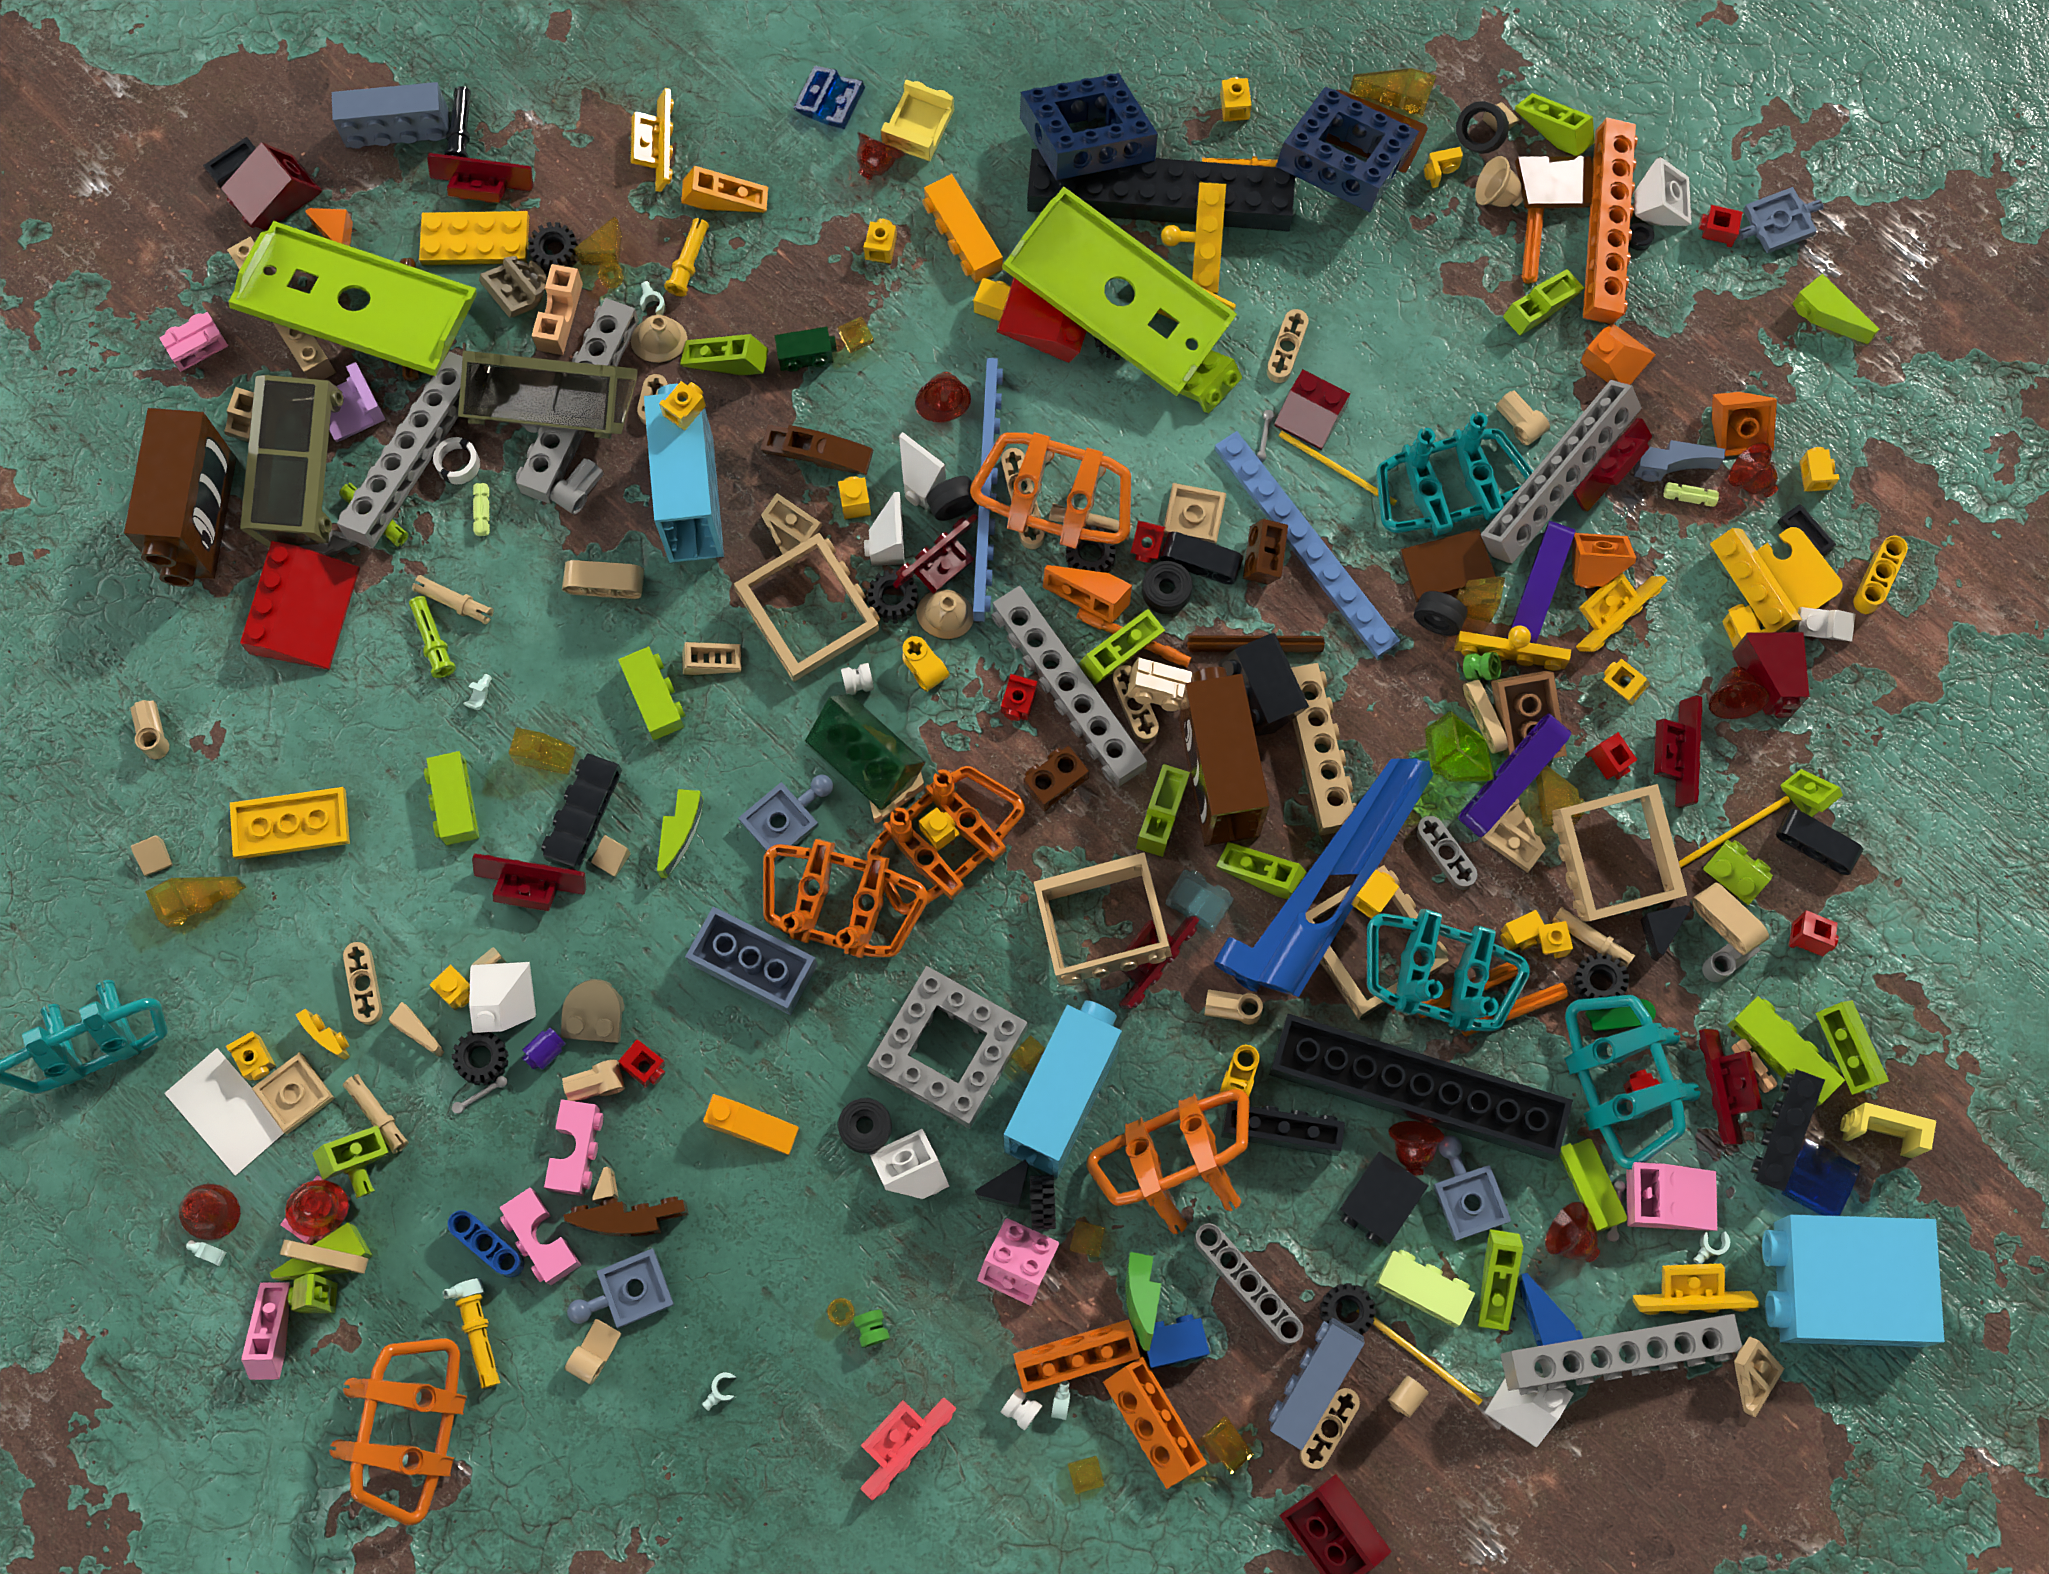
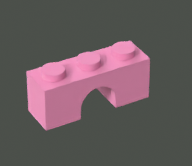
M561 1100L555 1129L562 1134L573 1135L576 1140V1148L568 1158L549 1159L544 1188L548 1191L584 1196L585 1189H590L592 1182V1172L589 1171L590 1162L595 1160L598 1150V1143L594 1141L596 1131H600L603 1124V1113H600V1108L596 1104Z
M528 1188L499 1207L504 1214L500 1217L503 1225L509 1233L513 1230L519 1240L515 1243L524 1257L529 1255L535 1265L531 1267V1270L539 1282L545 1280L549 1285H553L581 1266L568 1242L562 1237L547 1245L538 1242L536 1237L537 1228L542 1221L551 1215L536 1191L532 1188Z

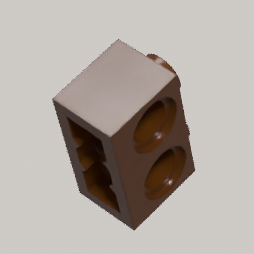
M1262 519L1250 526L1243 579L1269 585L1282 577L1288 532L1287 524Z
M1069 745L1063 750L1060 748L1054 750L1047 757L1048 761L1041 766L1038 764L1032 766L1025 773L1026 777L1023 778L1024 788L1044 812L1089 779V770ZM1062 764H1069L1073 767V770L1069 773H1063L1058 767ZM1040 780H1046L1051 786L1048 789L1041 790L1036 786V783Z

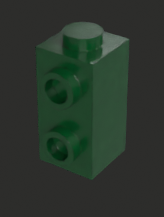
M828 326L774 335L781 371L794 372L803 367H823L828 363H834L832 353L837 352L835 336H829Z

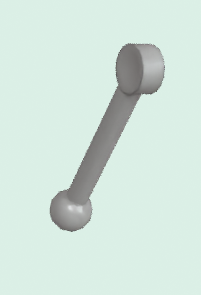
M1265 410L1263 413V419L1265 420L1260 450L1256 454L1261 462L1266 460L1265 448L1270 421L1274 418L1272 410Z
M499 1076L495 1083L462 1103L455 1102L452 1105V1111L456 1114H461L469 1104L497 1087H505L507 1085L506 1077Z
M1618 1180L1614 1183V1189L1621 1201V1194L1625 1190V1183ZM1617 1225L1611 1227V1231H1608L1606 1235L1607 1240L1610 1242H1615L1619 1239Z

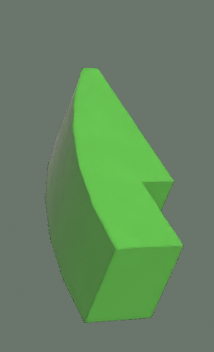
M1130 1252L1125 1280L1127 1309L1135 1335L1143 1350L1150 1351L1161 1283L1150 1281L1154 1256Z

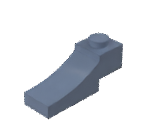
M1670 440L1666 449L1650 447L1635 464L1634 477L1642 478L1648 482H1655L1657 480L1661 481L1665 474L1678 470L1696 468L1717 470L1724 460L1725 449Z

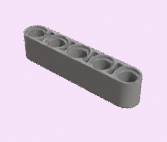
M1211 1223L1200 1226L1194 1237V1243L1199 1252L1280 1344L1287 1346L1296 1343L1303 1334V1325L1297 1316L1219 1227ZM1204 1231L1212 1232L1216 1237V1243L1212 1246L1204 1245L1200 1240L1201 1233ZM1224 1254H1231L1236 1260V1266L1232 1269L1224 1268L1220 1263V1257ZM1251 1277L1256 1283L1255 1290L1253 1292L1244 1291L1240 1285L1241 1278ZM1268 1299L1274 1302L1276 1306L1275 1314L1265 1315L1262 1312L1260 1305L1263 1300ZM1283 1323L1294 1325L1296 1328L1294 1338L1288 1339L1282 1335L1281 1325Z

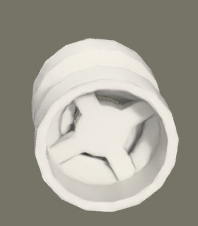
M868 663L859 665L858 669H851L850 667L841 669L847 696L855 695L861 689L865 692L874 690Z
M1017 1388L1001 1410V1413L1007 1418L1013 1417L1017 1421V1425L1025 1431L1042 1408V1405L1035 1400L1030 1401L1027 1399L1026 1393Z

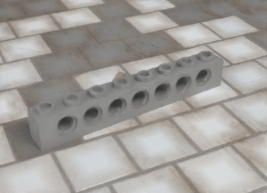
M605 298L602 306L597 307L594 314V323L591 329L588 328L585 331L583 345L580 351L574 354L572 362L617 366L639 321L635 308ZM607 329H614L611 333H604ZM603 351L601 355L593 356L595 352ZM565 374L561 382V391L558 397H556L551 414L554 416L592 420L610 382V377L592 375L588 379H582L584 374ZM574 397H582L577 402H570ZM540 425L538 430L539 436L535 444L532 443L528 449V459L524 467H520L516 474V484L521 494L551 504L550 496L552 490L559 481L563 480L586 430ZM552 443H559L554 449L548 448ZM548 466L544 472H537L540 467Z
M449 351L437 375L433 376L426 383L423 393L417 402L412 404L409 414L403 423L397 427L390 443L383 448L379 460L375 466L370 468L367 478L361 487L355 491L352 501L346 510L341 512L337 525L346 538L372 549L374 548L433 457L436 447L450 431L458 418L463 356ZM467 362L464 406H466L477 389L482 372L478 363Z
M1610 380L1482 532L1481 537L1491 557L1512 564L1642 409L1632 385Z
M1019 585L992 603L993 613L991 616L995 624L999 628L1004 627L1009 634L1007 639L1015 650L1019 648L1024 655L1022 660L1031 672L1035 670L1040 677L1038 682L1045 693L1050 692L1055 698L1054 705L1062 716L1066 714L1071 721L1069 725L1078 738L1080 736L1083 737L1087 743L1085 747L1089 755L1094 760L1098 758L1103 765L1101 770L1109 782L1114 781L1119 787L1144 771L1147 760L1023 588ZM1023 618L1027 622L1022 626H1018L1013 623V620ZM1037 639L1042 642V645L1031 647L1028 642ZM1048 661H1054L1058 666L1055 669H1047L1044 667V664ZM1063 683H1070L1074 688L1071 691H1063L1059 686ZM1078 705H1086L1090 710L1087 713H1079L1075 708ZM1102 727L1106 732L1101 736H1097L1091 732V729ZM1118 749L1122 755L1118 758H1112L1108 756L1107 751Z
M1731 1314L1513 1350L1502 1353L1500 1356L1508 1391L1519 1389L1520 1395L1538 1392L1537 1386L1547 1385L1548 1390L1567 1387L1566 1381L1576 1380L1577 1386L1594 1383V1376L1603 1375L1604 1380L1607 1381L1623 1378L1622 1372L1631 1370L1632 1376L1651 1373L1650 1367L1659 1366L1660 1371L1677 1369V1362L1686 1361L1687 1366L1690 1367L1706 1364L1705 1358L1714 1356L1715 1362L1733 1359L1732 1353L1738 1352L1742 1344L1735 1315ZM1703 1335L1708 1339V1348L1702 1342ZM1675 1340H1678L1681 1344L1680 1353L1675 1348ZM1648 1344H1650L1654 1350L1653 1358L1647 1352ZM1620 1348L1626 1353L1625 1362L1619 1356ZM1592 1353L1598 1357V1367L1594 1366L1591 1361ZM1564 1357L1567 1358L1571 1364L1570 1372H1568L1563 1366ZM1536 1362L1542 1366L1543 1374L1541 1377L1535 1371Z

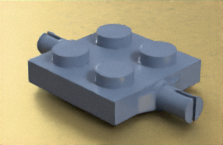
M1791 187L1746 204L1743 211L1750 222V226L1739 229L1738 237L1740 236L1739 239L1744 240L1755 235L1760 240L1767 254L1812 237L1817 232V229L1811 220V213L1822 210L1823 202L1821 203V200L1817 199L1805 204L1798 197L1794 188Z

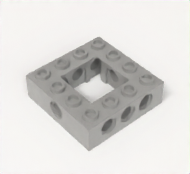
M926 966L867 1067L873 1075L970 1129L1026 1033L1028 1022ZM935 1008L947 1013L948 1018L952 1020L956 1018L973 1028V1032L977 1034L981 1032L986 1035L959 1083L910 1057L917 1049V1041L927 1025H931Z

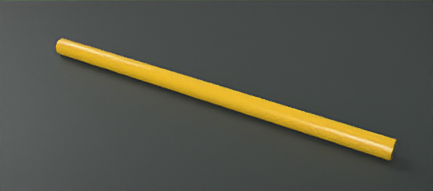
M1280 432L1279 437L1379 497L1378 488L1286 432ZM1390 496V504L1395 506L1397 500Z
M1783 797L1678 861L1680 869L1789 803V797Z
M1374 1316V1326L1478 1406L1481 1404L1483 1399Z

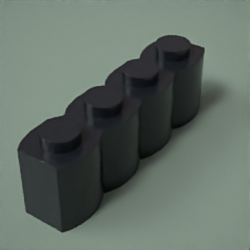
M587 753L584 760H579L575 769L577 779L573 785H568L564 794L566 803L562 810L556 812L553 819V826L555 828L551 836L547 835L542 843L541 851L544 852L543 857L546 861L579 871L596 834L600 820L607 809L610 797L619 781L622 772L619 764Z

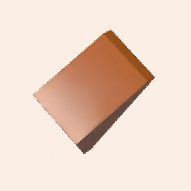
M308 208L305 211L311 224L324 238L350 246L353 222L346 209Z

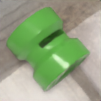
M1496 652L1484 653L1482 656L1478 653L1467 654L1463 662V671L1468 681L1477 679L1480 681L1482 678L1497 680L1501 674L1499 655Z
M881 1309L853 1318L855 1327L861 1333L859 1340L862 1348L890 1339L888 1330L883 1327L882 1321L884 1316Z

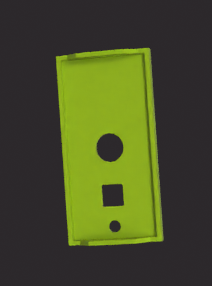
M1065 187L1060 190L1057 196L1051 199L1002 266L1003 270L1176 397L1237 316V313ZM1116 278L1127 281L1134 290V300L1126 306L1112 304L1105 295L1106 283ZM1159 309L1179 322L1167 339L1148 326V323ZM1188 339H1194L1197 342L1198 348L1196 350H1190L1186 347Z
M273 221L268 231L260 233L237 275L234 292L228 303L231 309L436 376L477 296V290L474 287ZM272 266L276 269L275 274L269 276L263 273L266 267ZM296 270L318 277L309 294L287 287ZM356 288L367 292L370 296V302L362 310L349 311L340 306L338 303L339 296L348 289Z

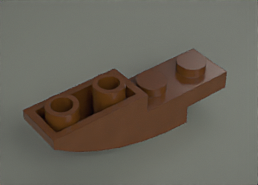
M769 424L767 425L760 448L765 454L813 462L818 467L867 475L874 451L868 446L824 432L793 425L785 428Z
M674 1196L660 1200L661 1204L649 1207V1203L634 1205L631 1207L632 1211L628 1212L627 1205L624 1202H618L617 1198L601 1201L599 1207L590 1209L588 1205L571 1208V1213L564 1214L563 1216L564 1221L585 1231L608 1236L637 1237L662 1233L660 1221L689 1215L687 1203L683 1199L678 1200V1197Z

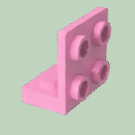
M1006 1218L984 1260L977 1281L1031 1306L1059 1246V1242Z

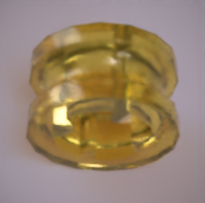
M607 261L598 269V276L604 287L613 289L622 284L624 277L618 263ZM613 271L614 278L609 279L607 272Z
M837 1298L829 1304L827 1314L830 1321L835 1325L846 1326L852 1322L855 1316V1309L849 1300ZM838 1304H843L844 1308L846 1305L849 1307V1312L845 1314L846 1319L841 1321L838 1316L836 1319L833 1316V1313L837 1311L836 1306Z

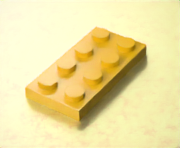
M528 211L422 213L419 261L421 265L503 264L504 258L516 256L518 261L527 263Z
M344 787L230 802L233 857L236 860L350 844L347 798Z

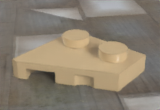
M776 493L761 514L782 554L816 535L822 527L821 522L778 493ZM796 560L795 562L791 563L789 566H790L791 568H793V566L795 565V563H796L798 560Z
M1517 798L1481 840L1528 873L1546 847L1541 838L1535 834L1534 826L1529 817L1526 818L1519 805L1520 801Z
M1749 1336L1744 1346L1739 1349L1734 1364L1743 1410L1745 1413L1756 1417L1784 1371V1367L1759 1340Z

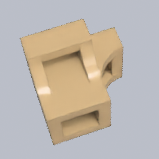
M235 387L227 408L228 417L224 430L225 435L249 442L254 392Z

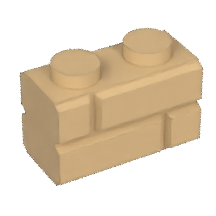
M1138 658L1130 670L1127 696L1135 698V701L1140 704L1154 703L1161 705L1166 711L1180 710L1185 683L1191 682L1192 672Z

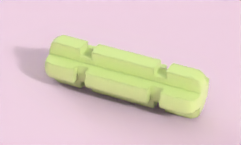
M1668 482L1664 488V497L1673 500L1677 497L1679 501L1695 504L1704 502V505L1714 507L1718 503L1719 492L1710 489L1706 492L1704 488L1688 485L1679 487L1677 483Z
M476 483L473 486V495H475L473 498V519H475L473 531L477 536H487L490 533L488 524L489 487L485 483Z

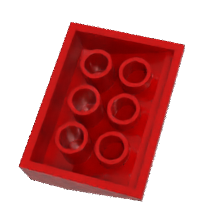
M1013 278L996 332L1070 363L1081 351L1086 330L1016 278Z
M271 541L240 644L250 655L330 670L360 568L300 546Z

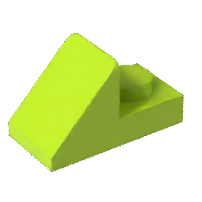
M1800 769L1780 785L1794 804L1811 817L1819 811L1823 812L1843 796L1839 786L1803 769Z

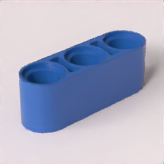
M466 1210L456 1211L448 1219V1229L451 1234L496 1272L505 1277L513 1278L523 1271L525 1262L521 1254L476 1216ZM464 1218H469V1229L466 1232L460 1233L458 1231L459 1222ZM489 1236L493 1241L492 1246L488 1251L483 1252L480 1250V1242L483 1238ZM513 1255L515 1258L514 1266L510 1270H503V1259L506 1256Z

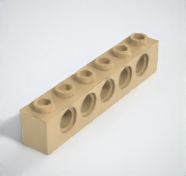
M251 236L227 249L239 270L254 245ZM270 266L263 270V273L266 275L274 274ZM273 323L308 379L324 380L336 373L314 336Z
M1318 663L1292 667L1291 669L1302 692H1312L1316 696L1314 700L1306 699L1309 708L1292 720L1319 834L1321 836L1336 833L1357 804L1351 801L1350 793L1353 792L1350 776L1345 777L1343 768L1346 766V757L1344 751L1339 750L1337 740H1340L1339 728L1337 723H1332L1330 715L1333 714V704L1330 697L1326 698L1324 688H1327L1326 675L1324 671L1320 672ZM1318 718L1321 720L1322 725L1318 727L1313 726L1309 723L1308 719ZM1324 744L1329 751L1320 753L1315 749V745ZM1323 770H1330L1334 773L1335 778L1331 780L1325 779L1321 772ZM1337 797L1340 799L1341 805L1332 806L1327 798Z

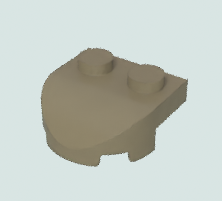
M516 256L504 258L502 266L481 273L479 282L509 318L537 307L542 300L546 283V275L538 264L531 260L529 263L518 261Z
M590 979L582 982L570 991L563 1003L560 1038L615 1043L620 1041L624 1001L622 996L612 987L611 983L600 979Z

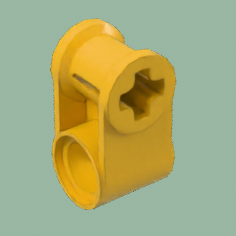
M912 636L904 641L903 662L925 692H928L950 676L944 663L934 654L925 640L918 636ZM910 650H913L914 652L920 651V655L917 656V654L915 653L910 654Z
M1242 1045L1235 1050L1219 1093L1231 1089H1239L1244 1091L1248 1097L1250 1096L1259 1063V1053L1253 1046ZM1241 1053L1250 1054L1253 1058V1064L1248 1067L1240 1065L1237 1059L1238 1055Z

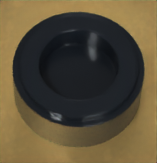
M1633 224L1629 228L1632 230V236L1628 245L1637 251L1646 250L1654 239V231L1648 224Z

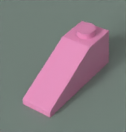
M290 1282L260 1283L241 1359L249 1380L280 1379L286 1352Z

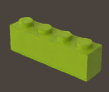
M1757 996L1727 1026L1741 1039H1746L1752 1047L1751 1049L1783 1080L1787 1072L1792 1073L1793 1068L1825 1079L1816 1107L1821 1105L1845 1081L1840 1075V1070L1833 1063L1826 1062L1819 1055V1050L1814 1044L1804 1041L1797 1034V1029L1791 1022L1779 1017L1775 1013L1774 1006L1769 1001Z

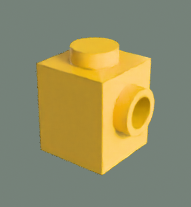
M1233 77L1228 80H1222L1220 98L1223 121L1249 120L1252 105L1248 78L1240 79Z
M983 278L973 300L974 313L1000 321L1010 286L1002 281L995 282Z
M852 476L844 479V481H839L838 485L844 519L871 515L865 477Z
M1375 870L1358 892L1351 905L1372 919L1382 912L1400 886L1395 883V880L1385 872L1380 873L1378 870Z

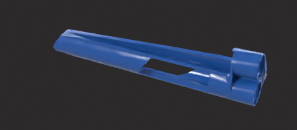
M1417 758L1391 759L1255 946L1251 948L1229 937L1213 963L1220 970L1234 976L1241 986L1252 992H1257L1262 985L1278 992L1299 997L1352 910V901L1377 869L1434 775L1430 762ZM1358 874L1334 915L1329 920L1318 924L1308 922L1305 914L1329 875Z

